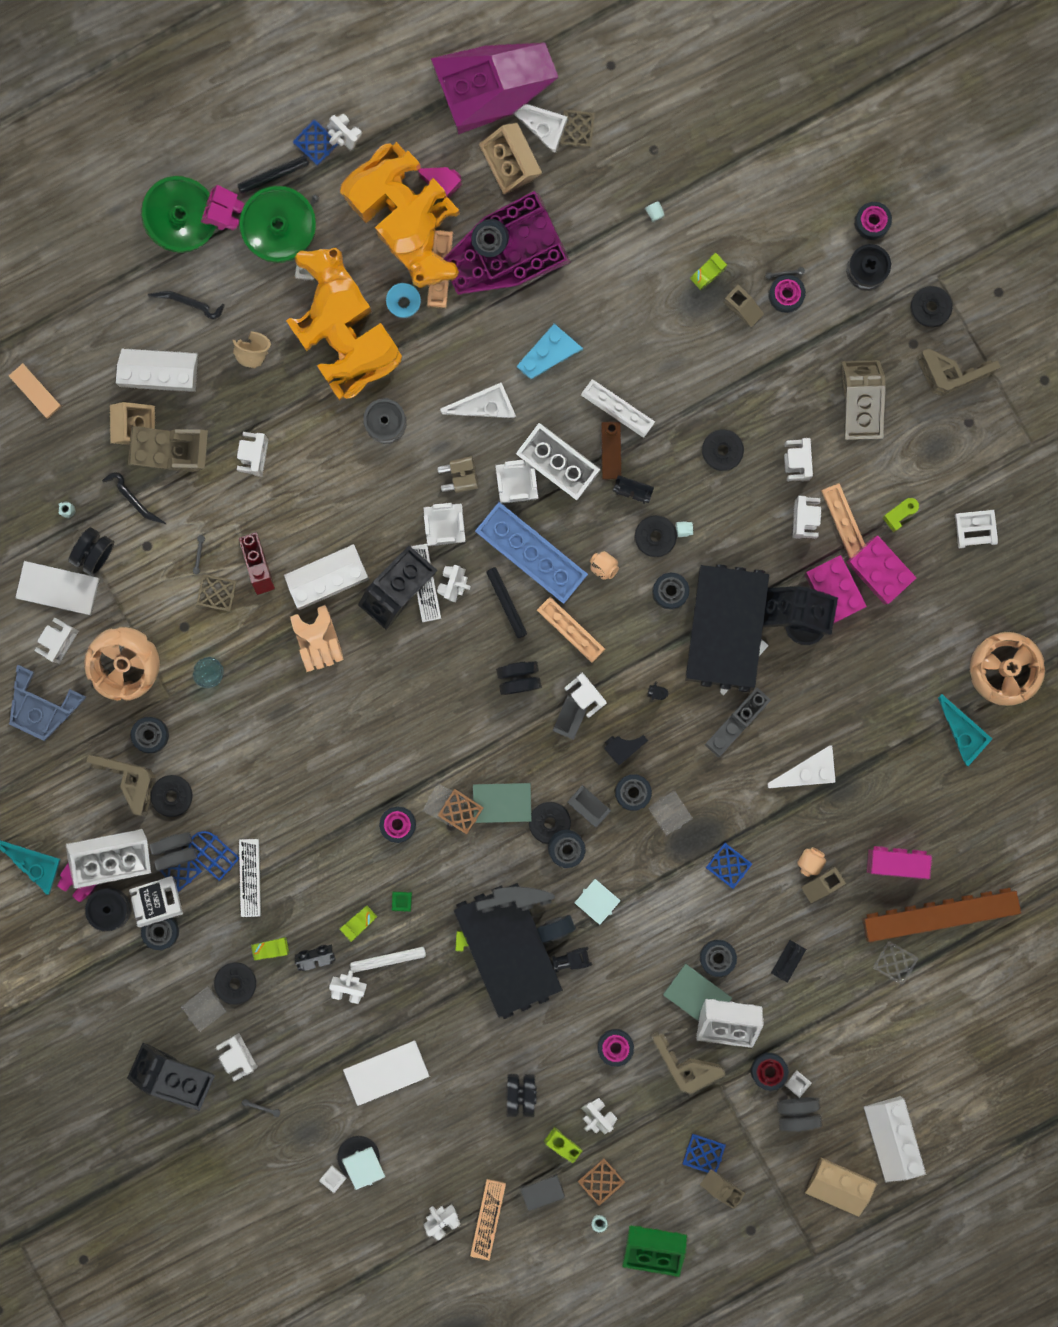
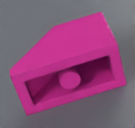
M448 167L420 168L418 170L419 177L428 185L432 178L440 184L446 192L444 199L446 197L450 198L462 185L461 175L454 169L451 171Z

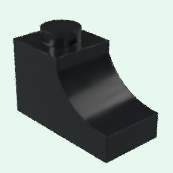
M644 735L634 740H624L619 736L616 738L611 736L604 742L606 747L603 749L619 766L648 740Z

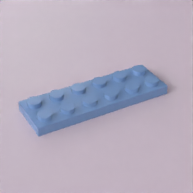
M500 502L475 530L479 536L563 604L588 575Z

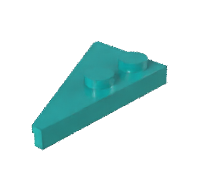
M941 694L938 697L939 703L963 762L968 767L989 744L992 738Z
M0 840V850L9 856L45 894L50 895L61 859Z

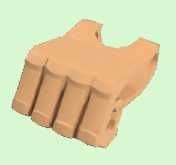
M326 605L317 608L319 615L313 624L309 625L303 622L298 614L290 617L307 672L314 670V666H316V669L324 668V663H326V666H331L334 664L333 660L336 662L343 660L341 646Z

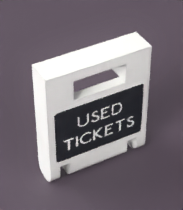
M173 876L129 890L130 895H134L131 897L135 918L139 920L137 921L138 927L183 914ZM165 891H172L175 904L168 905Z

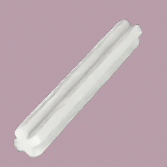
M424 947L355 961L350 963V968L353 973L423 958L426 956Z

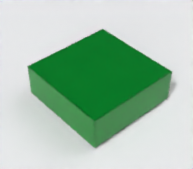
M393 891L392 911L411 912L412 892Z

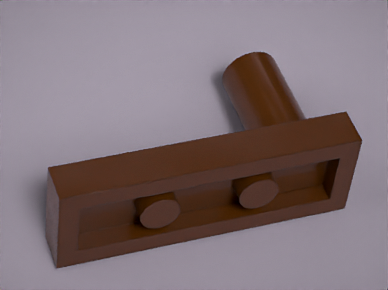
M601 422L602 480H617L618 475L621 476V422Z

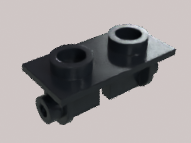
M618 475L613 488V492H616V495L619 494L628 498L631 496L633 497L632 499L643 502V504L650 502L654 490L653 486Z
M656 681L648 689L647 697H650V702L653 699L664 700L668 696V690L664 687L656 686Z
M789 940L771 974L788 983L807 949Z
M332 944L328 946L321 945L316 949L310 951L303 950L295 954V965H297L298 971L302 970L304 972L316 968L315 961H318L319 967L333 964L336 958L333 953Z

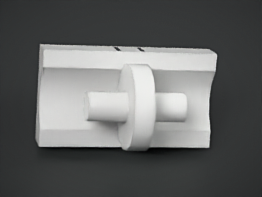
M344 114L338 117L333 115L327 126L330 130L328 134L332 137L329 142L332 145L336 143L340 146L345 145L350 151L353 150L362 132L357 127L349 130L346 126L350 121Z
M457 565L453 567L445 566L443 576L450 579L448 585L440 583L437 593L444 596L445 599L456 602L457 596H462L464 589L470 590L471 586L466 584L468 577L464 576L466 570Z
M349 970L348 975L341 974L340 978L333 976L329 987L331 998L339 1000L342 999L343 993L350 994L349 1001L351 1003L359 1004L361 997L364 996L367 984L359 982L360 978L353 977V971Z
M599 1098L585 1104L581 1108L587 1114L583 1118L587 1123L584 1129L586 1131L592 1129L595 1133L601 1130L606 1134L614 1129L612 1126L617 1118L611 1112H608L604 1117L600 1114L599 1111L605 1105Z
M451 1204L445 1209L442 1206L437 1210L433 1206L429 1209L432 1214L426 1217L428 1221L423 1224L429 1237L433 1236L436 1240H440L445 1235V1231L442 1229L448 1224L451 1229H455L460 1225L456 1210Z

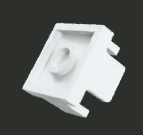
M243 432L242 436L244 438L256 441L240 440L237 458L241 460L242 464L251 465V468L237 466L236 470L262 477L269 439L262 433Z
M810 438L786 441L785 447L799 446V448L788 449V453L784 455L785 472H800L798 475H788L787 481H809L813 477Z
M524 460L508 461L505 464L496 465L501 504L538 499L534 467Z
M798 496L795 499L793 538H818L819 533L804 532V529L815 530L820 525L821 507L806 505L819 504L820 498Z
M444 503L434 504L432 507H424L428 546L466 542L462 504Z
M54 618L53 622L64 627L62 631L46 626L38 639L40 644L50 649L49 653L37 647L34 651L48 660L60 664L79 631Z
M581 673L564 689L568 691L576 683L581 685L571 696L581 709H585L593 702L596 703L597 706L586 715L589 718L606 705L607 702L586 676Z
M239 1033L216 1046L217 1050L228 1044L231 1046L230 1050L224 1052L219 1057L227 1073H231L240 1067L243 1068L244 1071L233 1077L234 1081L253 1072L257 1068Z

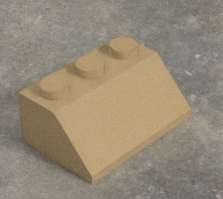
M518 123L502 125L479 144L503 194H507L530 183L542 174Z
M820 1157L805 1193L859 1217L869 1203L876 1183L872 1179Z

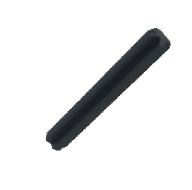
M303 155L238 183V189L241 194H244L308 166L309 162L307 157Z
M493 567L487 570L488 578L517 638L526 636L527 631L497 568Z

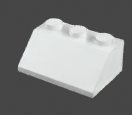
M706 999L700 1011L697 1041L753 1048L763 1027L762 1007Z

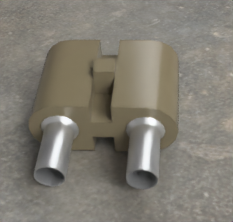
M473 456L451 460L450 465L438 467L439 474L451 471L453 476L452 484L441 486L442 492L455 490L456 493L479 488Z

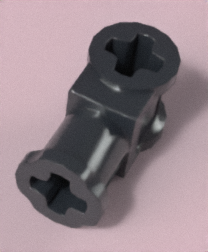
M588 946L567 952V955L552 956L555 972L558 973L559 970L567 968L573 970L592 966V962L589 961Z

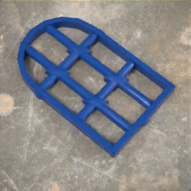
M202 831L192 836L191 844L200 851L197 855L198 858L204 855L212 863L207 867L198 858L195 861L199 862L219 881L240 859L218 836L211 832ZM201 834H210L213 838L209 841ZM197 835L206 843L203 849L193 842L194 837ZM216 839L225 849L219 851L211 843ZM211 847L219 855L216 859H212L204 851ZM227 850L237 858L233 863L223 855ZM220 858H223L231 865L226 871L216 863ZM213 866H216L224 873L220 878L210 870Z

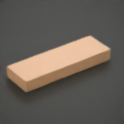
M23 363L9 375L47 419L62 407Z

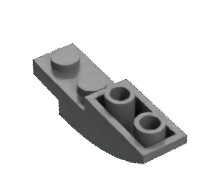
M756 688L705 743V746L719 758L771 699L759 688Z
M505 887L494 889V898L478 901L476 906L477 910H482V913L494 910L493 906L501 905V908L511 906L512 901H515L517 908L521 907L523 911L533 908L532 904L540 902L541 906L552 903L551 899H554L555 896L552 893L536 888Z

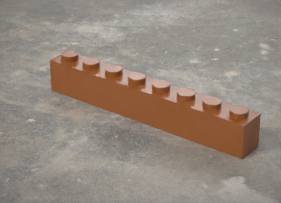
M1011 887L999 889L1000 893L992 894V891L980 893L981 896L974 898L973 894L961 896L962 900L954 901V898L944 899L942 904L935 905V902L923 903L924 907L916 908V905L906 906L904 911L897 912V909L886 910V914L878 915V912L866 914L867 918H862L866 941L873 942L1021 914L1018 894L1015 890L1011 891Z

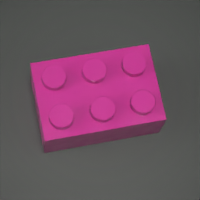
M879 536L871 538L846 562L884 605L894 600L916 579L913 573Z
M841 555L804 574L812 589L838 597L834 623L867 607Z
M874 846V850L868 849L867 873L930 879L932 856L927 855V851L912 850L911 854L907 853V849L893 848V852H890L887 847Z

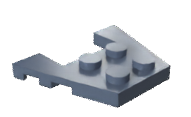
M17 665L9 725L46 741L86 699V696L69 689L60 707L28 692L27 688L35 672Z

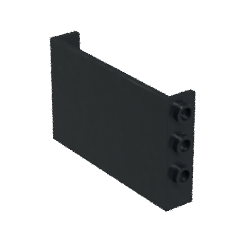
M716 564V567L700 566L685 681L701 683L700 686L712 687V684L720 685L719 688L731 690V687L739 688L738 691L750 692V690L755 689L769 574H765L764 570L749 572L743 567L727 569L726 565Z
M515 883L508 887H519V885ZM501 885V886H498V887H496V888H494V889H499V888H503V887H502V885ZM492 889V894L487 896L484 893L473 897L475 900L473 902L467 903V901L456 904L457 908L454 909V913L498 1018L503 1017V1019L513 1016L514 1011L518 1009L521 1012L532 1008V1003L537 1001L539 1004L550 1000L549 996L563 990L529 909L522 911L521 907L517 908L516 902L512 901V905L501 908V905L493 906L494 910L482 913V910H477L476 902L494 898V889Z

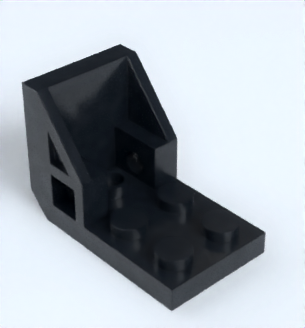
M408 545L370 584L359 601L358 606L387 630L409 604L412 597L438 570Z
M802 586L768 588L763 627L786 626L799 631L832 635L838 597Z
M142 1043L127 1079L147 1094L200 1111L215 1074L179 1062L173 1056L149 1044Z

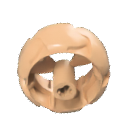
M120 627L105 630L93 640L86 652L84 666L87 679L92 680L93 687L98 693L111 700L123 699L129 701L144 695L152 687L157 679L160 660L155 645L147 640V636L144 633L130 627ZM118 645L124 646L121 651ZM102 653L114 660L115 670L110 674L101 664L100 657ZM131 666L144 670L143 675L138 681L124 682L123 672L128 671Z
M1003 632L992 635L977 646L971 657L970 674L972 683L977 692L989 702L1002 706L1023 703L1034 696L1043 683L1045 677L1043 655L1032 640L1021 634ZM1001 646L1018 648L1013 659L1000 662L991 652ZM1029 664L1030 676L1025 685L1019 687L1013 676L1020 673L1021 666ZM1011 665L1013 667L1012 672L1007 670V666ZM985 669H999L1001 676L1005 677L1001 690H997L988 682Z

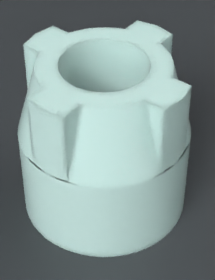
M659 201L645 208L652 222L665 215Z
M69 502L59 503L58 513L65 518H71L75 514V507ZM64 506H68L69 508L68 512L66 513L62 511V508Z
M676 522L677 537L693 535L692 522Z
M595 1215L592 1219V1228L596 1232L606 1230L607 1220L605 1216ZM601 1219L603 1224L601 1226L596 1225V1220Z

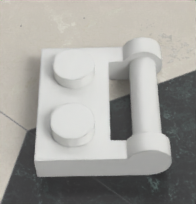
M994 510L955 514L958 548L987 543L991 545L998 544ZM985 530L990 532V536L965 538L964 536L966 532Z

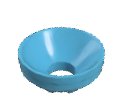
M399 283L388 291L386 304L393 315L400 318H408L418 311L421 298L414 286L408 283ZM403 297L408 298L410 301L409 306L406 308H402L398 304L399 300Z

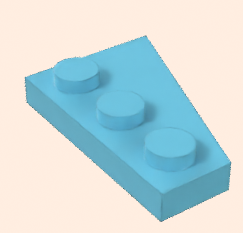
M553 324L517 365V368L529 379H533L554 365L568 359L573 354L580 352L583 348L557 325Z

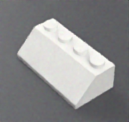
M122 349L117 363L116 384L119 387L195 392L198 353Z
M538 423L516 453L576 500L579 499L601 471L599 467L541 423Z
M354 544L284 575L290 593L299 610L369 580Z
M142 829L66 844L74 889L151 873L147 838Z
M899 1096L864 1106L885 1182L908 1180L925 1175L904 1098Z

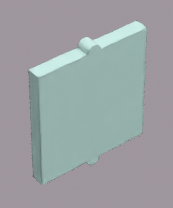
M594 879L587 889H583V893L575 901V904L600 925L608 915L612 914V910L620 900Z
M372 1147L360 1152L356 1151L355 1154L342 1159L356 1190L368 1184L372 1185L373 1182L385 1177Z

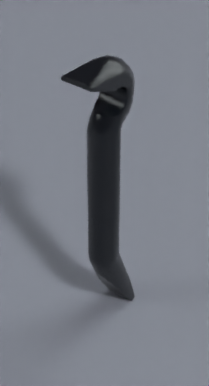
M173 291L148 294L149 297L170 298L204 311V314L209 319H216L221 316L225 306L222 304L214 313H210V307L207 304Z
M110 473L102 480L107 482L118 478V490L144 518L167 524L149 512L126 488L124 477L120 473Z

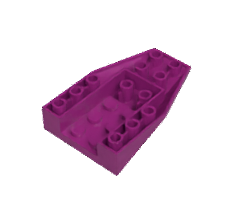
M546 43L485 45L431 58L434 72L445 95L458 135L512 115L558 79V74Z
M536 191L498 209L479 221L481 223L484 220L494 219L505 225L509 233V241L502 253L494 257L480 255L472 245L471 236L475 229L474 227L443 258L447 262H453L458 268V276L451 280L458 295L518 286L571 263L544 203ZM491 233L486 234V240L493 243L495 241L494 235Z

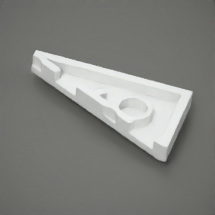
M525 104L513 113L547 147L556 153L568 120L567 116Z
M502 383L440 409L441 413L445 415L516 417Z
M832 746L826 747L767 784L768 788L835 783Z

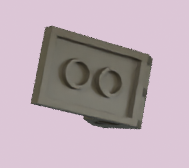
M930 348L922 351L917 357L931 392L939 396L947 395L991 376L1001 368L998 361L992 363L989 360L982 363L977 370L970 368L962 374L956 361Z
M880 360L842 362L841 371L845 399V440L882 439L884 433L886 385L885 374Z
M132 426L128 465L181 472H195L205 469L208 430L174 429L167 431Z
M88 755L87 762L92 763V768L106 770V767H108L110 772L123 774L120 787L133 814L146 816L151 801V790L156 781L152 770L96 755Z
M658 1031L651 1034L681 1091L692 1094L725 1076L723 1069L717 1063L692 1058L679 1063L674 1052L668 1051L667 1047L670 1045L664 1034L659 1035ZM685 1071H690L689 1075H687V1076L685 1075L684 1072H685Z

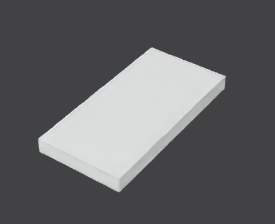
M24 561L16 599L91 615L100 578Z
M415 1040L343 1069L357 1106L429 1077Z

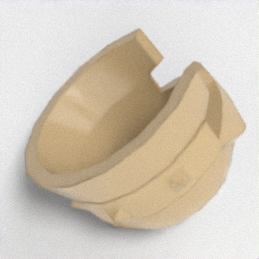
M251 331L248 337L251 343L242 342V340H238L236 343V340H233V354L241 365L256 368L263 363L271 343L265 335Z

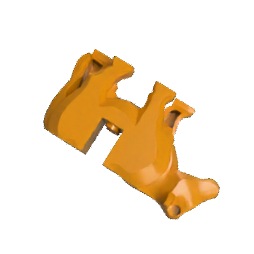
M397 142L394 145L388 143L380 146L369 161L355 169L343 181L340 193L365 223L370 221L388 205L392 213L380 222L375 229L378 237L388 246L397 259L407 267L415 286L422 288L427 285H435L444 280H454L459 273L457 266L453 262H447L432 252V248L434 245L435 229L440 226L446 217H457L460 211L448 197L434 205L437 199L446 196L445 190L434 178L430 180L429 185L425 186L418 195L402 183V180L405 178L404 173L418 171L421 168L420 163L408 150L405 151Z
M337 248L299 251L295 256L296 264L300 268L307 270L318 281V286L311 309L302 318H289L286 322L306 351L311 349L312 345H316L322 338H325L329 345L338 352L339 360L334 364L320 363L317 367L328 383L334 378H343L329 384L339 401L344 397L345 399L353 398L363 390L367 383L386 376L400 364L402 355L381 323L359 338L356 337L357 335L351 326L372 312L369 304L362 296L358 285L346 271L343 265L342 252Z

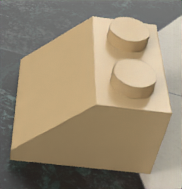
M126 402L110 405V442L130 445L132 426L155 429V406Z

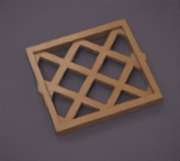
M454 789L438 816L460 831L468 834L484 807ZM453 795H456L457 802L451 803V798ZM459 795L465 798L466 800L460 801ZM467 802L468 809L462 810L460 803ZM470 802L476 805L477 807L471 808ZM458 804L459 811L452 812L451 805ZM446 806H449L450 813L443 814ZM478 809V814L476 817H473L472 810ZM469 811L470 818L464 819L463 812ZM460 813L461 820L454 821L453 815ZM449 815H451V820H452V821H450L449 819L445 818L444 816H449ZM471 821V825L466 829L464 822ZM462 823L463 829L456 824Z
M603 1158L578 1183L600 1206L625 1181ZM604 1164H607L611 1171H603ZM601 1165V1171H596L595 1169ZM594 1173L601 1174L600 1180H593ZM591 1174V1180H585ZM603 1174H610V1181H603ZM613 1174L620 1179L619 1182L612 1181ZM583 1182L591 1183L590 1189H587ZM593 1183H600V1190H593ZM603 1183L610 1184L609 1191L602 1190ZM612 1184H619L612 1190ZM592 1192L600 1193L599 1200H596ZM602 1193H609L602 1199Z

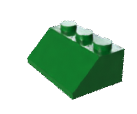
M630 1225L622 1267L680 1277L686 1254L687 1235Z

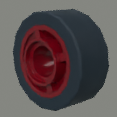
M761 1054L752 1063V1078L756 1085L763 1090H778L788 1079V1066L777 1054ZM768 1067L775 1069V1073L771 1077L765 1075V1070Z

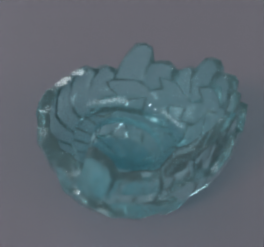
M213 657L200 659L194 666L193 671L194 681L203 688L217 686L224 674L223 666Z

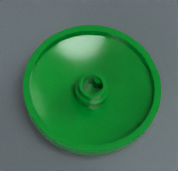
M184 176L166 177L156 182L146 193L141 205L142 224L151 240L161 248L176 253L191 252L203 246L211 238L216 228L215 225L210 223L207 225L201 222L210 192L199 182Z
M271 186L256 192L246 202L240 216V232L246 246L254 255L268 262L283 263L294 260L299 251H306L310 247L316 233V217L311 204L301 193L289 187Z

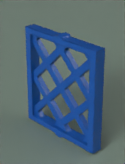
M315 119L293 141L317 166L338 145L336 143L327 150V144L331 143L327 141L326 135L330 139L332 137ZM314 126L315 132H308V129ZM317 126H318L323 132H317ZM303 135H305V141H298ZM308 135H315V141H308ZM317 135H324V141H317ZM299 144H305V150ZM308 144H315V150L308 151ZM317 144H324V150H317ZM309 153H315V159ZM317 153H324V156L317 160Z
M724 843L719 851L714 854L706 868L734 889L752 863ZM725 848L726 855L719 856V853ZM728 848L735 854L729 855ZM729 857H736L737 864H730ZM739 857L746 863H739ZM727 858L728 865L721 866L720 859ZM717 859L718 866L711 867V863ZM747 865L745 871L741 873L740 866ZM737 866L738 873L731 874V867ZM728 867L729 874L722 875L721 868ZM712 869H719V875ZM739 875V879L732 883V876ZM723 877H729L730 883L723 879Z
M193 860L188 862L187 868H181V864L178 867L168 868V876L163 870L160 871L167 878L170 877L171 869L178 870L177 877H174V879H177L176 886L178 892L202 872ZM190 862L196 867V869L190 868ZM180 870H187V877H180ZM190 871H197L192 878H189ZM179 879L186 880L182 887H179Z
M692 1133L682 1164L708 1173L712 1169L710 1164L717 1161L716 1169H714L717 1172L726 1144ZM698 1138L705 1140V1142L700 1144ZM695 1139L698 1145L691 1148L692 1141ZM708 1143L711 1150L704 1153L701 1146ZM711 1143L717 1144L719 1146L713 1148ZM700 1148L702 1154L696 1157L693 1150ZM721 1148L720 1156L717 1157L715 1150ZM691 1152L694 1158L687 1161L688 1153ZM712 1152L715 1158L708 1161L706 1155ZM704 1156L706 1163L700 1166L697 1159ZM696 1161L698 1166L689 1163ZM708 1165L710 1170L704 1169L703 1167Z

